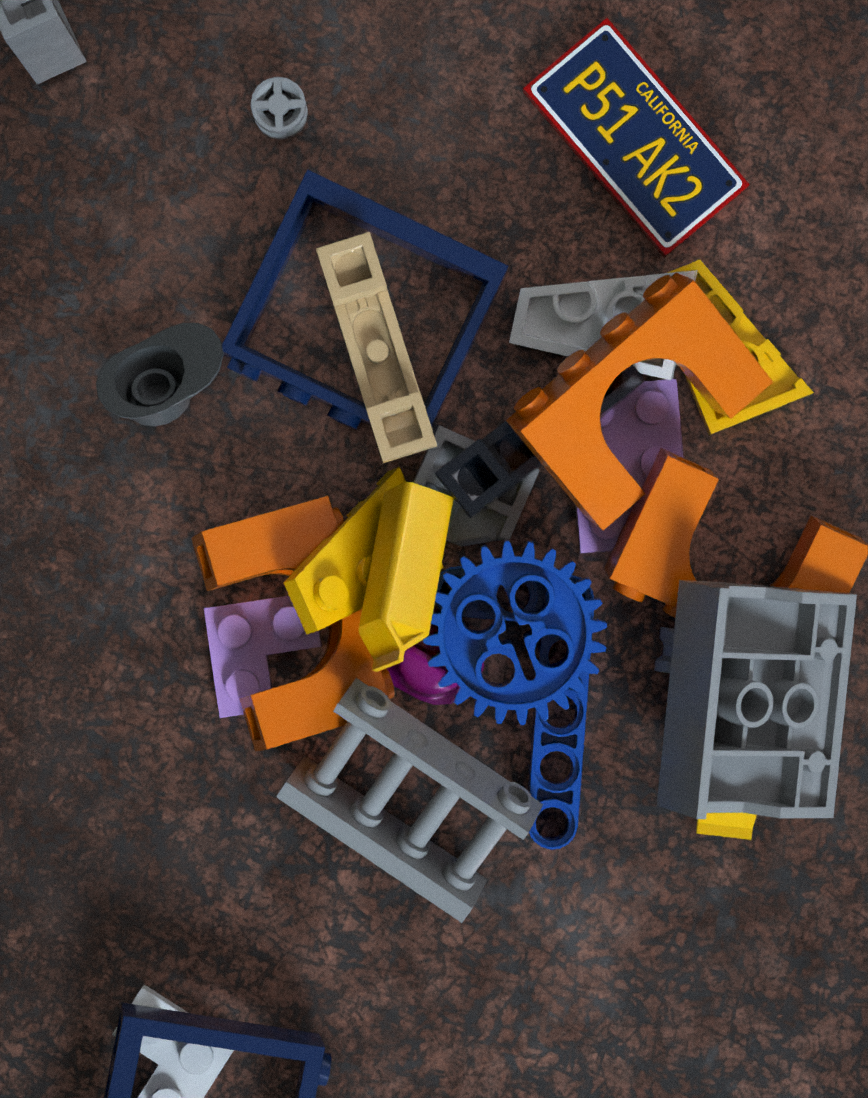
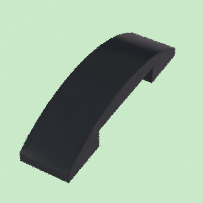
M633 365L622 371L607 389L601 406L600 419L644 383L645 379ZM505 421L482 440L479 438L435 472V475L469 518H471L536 471L542 464L507 421Z

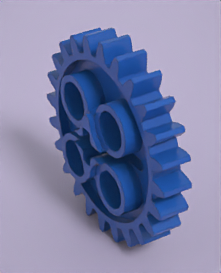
M504 540L502 556L494 558L490 549L483 545L481 546L482 563L475 565L469 558L463 555L460 557V561L465 574L461 578L448 571H445L443 574L451 590L449 593L441 591L436 593L435 602L441 605L442 609L441 612H433L431 624L438 626V632L430 633L429 636L423 639V644L439 646L440 652L428 660V666H446L448 671L442 675L438 685L442 688L457 683L459 689L456 692L454 703L459 705L470 696L476 699L474 705V716L479 717L489 705L495 707L497 724H502L508 710H515L520 725H525L528 709L534 707L542 719L547 720L549 719L548 702L554 700L565 710L570 708L564 693L569 687L576 692L586 693V687L579 678L581 672L589 674L599 673V668L588 659L589 653L606 652V646L592 639V633L607 628V623L600 619L590 618L589 613L602 605V601L600 598H583L582 594L591 585V580L589 577L572 582L570 577L574 572L576 563L570 560L559 569L554 566L556 550L550 548L540 560L535 558V549L532 541L527 542L522 555H514L510 541ZM526 581H538L547 588V602L536 611L522 609L518 606L515 599L517 589ZM498 584L503 585L517 623L519 625L529 624L531 627L530 631L523 634V639L536 673L535 678L532 680L525 678L513 642L510 639L501 641L498 634L506 631L505 620L494 593V587ZM471 601H486L495 611L494 621L484 630L470 629L462 620V611ZM549 634L559 635L567 643L566 655L562 660L554 664L543 663L535 655L536 643L540 638ZM492 654L506 655L514 664L513 674L502 683L490 682L481 672L482 663Z

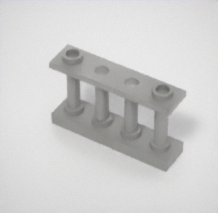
M356 678L333 710V712L347 720L346 724L319 764L306 756L303 757L276 798L462 923L473 909L488 879L476 872L507 829L524 840L543 804L533 798L526 788L518 783L508 781L391 702L384 692L378 688L368 686ZM367 734L394 752V754L364 796L337 778V776ZM412 766H415L440 783L441 786L412 827H410L383 808ZM462 798L488 817L461 855L455 858L430 841V839L458 799Z

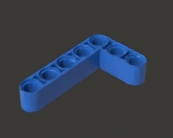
M462 566L449 567L442 571L437 591H441L442 584L445 582L444 572L448 571L457 576H462L465 574ZM574 575L570 577L572 582L582 579ZM538 581L524 582L523 585L528 591V601L523 609L536 611L542 608L547 602V588ZM498 584V585H496V586L494 587V593H495L496 599H497V591H498V588L500 587V584ZM589 586L582 594L584 599L594 598L593 590ZM475 600L464 607L462 617L494 620L495 611L486 601ZM436 603L437 607L441 610L442 606ZM500 607L505 621H516L513 612L505 611ZM594 611L589 613L590 618L592 619L594 617ZM555 634L545 635L540 638L538 659L543 663L550 664L549 650L555 642L563 640V638ZM581 672L579 675L587 690L585 694L576 692L570 687L564 692L575 706L574 718L569 724L561 727L552 726L547 720L542 719L535 707L533 712L528 791L533 798L543 804L540 812L546 808L555 807L565 812L567 818L565 829L555 837H547L540 834L536 829V820L530 829L529 834L533 841L539 846L550 850L561 849L568 845L575 837L578 828L589 673ZM554 751L565 753L571 762L570 773L565 779L558 782L546 780L540 772L542 759L545 755Z

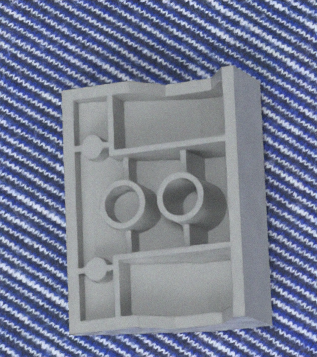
M679 580L657 806L695 819H706L707 813H748L780 819L834 818L856 594L729 582Z

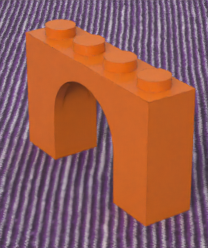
M678 273L672 276L665 275L654 281L643 293V298L645 299L629 314L623 312L608 321L600 331L602 337L586 351L578 350L568 356L557 369L559 375L543 389L537 387L522 396L514 406L516 412L506 420L584 516L602 531L646 494L611 452L601 430L600 411L604 396L611 383L622 371L635 363L647 359L662 358L672 360L683 371L710 407L730 419L773 383L693 279Z
M660 448L642 487L646 494L634 504L604 567L609 578L615 581L612 587L615 591L639 602H643L645 596L648 595L666 603L663 611L674 618L676 617L679 580L696 581L689 559L691 539L719 481V478L710 469ZM811 515L784 571L770 586L850 593L868 556V544L861 537Z
M329 496L201 531L193 536L191 540L206 590L210 591L263 575L280 574L290 576L324 539L330 537L342 525L344 519L337 507L332 508ZM362 609L329 625V638L326 650L320 662L310 673L294 682L239 698L255 752L344 726L347 720L333 712V710L356 678L368 686L378 688L389 699L394 698V685L387 668L378 672L372 671L373 658L358 630Z

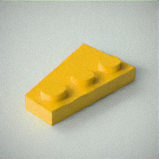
M400 467L387 471L376 483L378 486L365 500L358 502L346 515L348 518L330 537L324 539L283 582L306 635L319 631L362 609L384 492L406 482Z

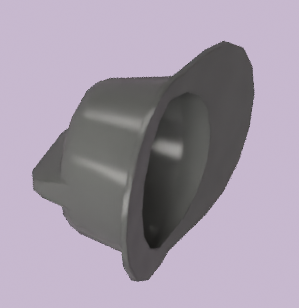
M180 323L166 328L146 340L113 355L104 364L96 381L98 399L107 411L118 417L129 418L146 426L156 427L169 424L183 414L189 406L190 399L209 386L220 371L224 356L222 342L212 328L200 323Z

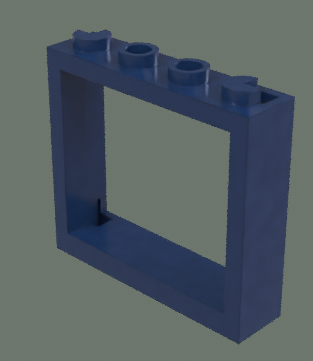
M307 169L222 344L224 356L231 359L227 368L255 382L258 381L260 374L270 377L281 383L277 390L278 393L302 405L307 406L310 398L331 407L327 414L328 417L352 429L357 430L360 422L371 426L363 402L247 347L314 207L317 206L482 285L424 404L431 427L433 428L507 275L509 266Z
M122 1002L103 1098H131L143 1036L299 1060L301 1065L294 1098H316L318 1085L326 1086L328 1083L332 1056L331 1053L324 1052V1043L320 1034Z

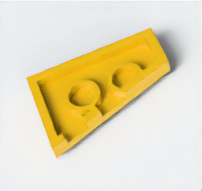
M701 260L667 272L698 270L695 280L697 285L773 381L770 386L730 419L713 410L684 374L708 435L814 393L802 378L799 379L781 358V353L769 339L766 340L743 313L744 310Z

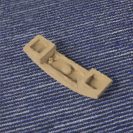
M370 232L316 248L383 463L437 447Z

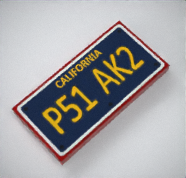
M608 18L603 20L523 88L525 96L664 258L750 185Z

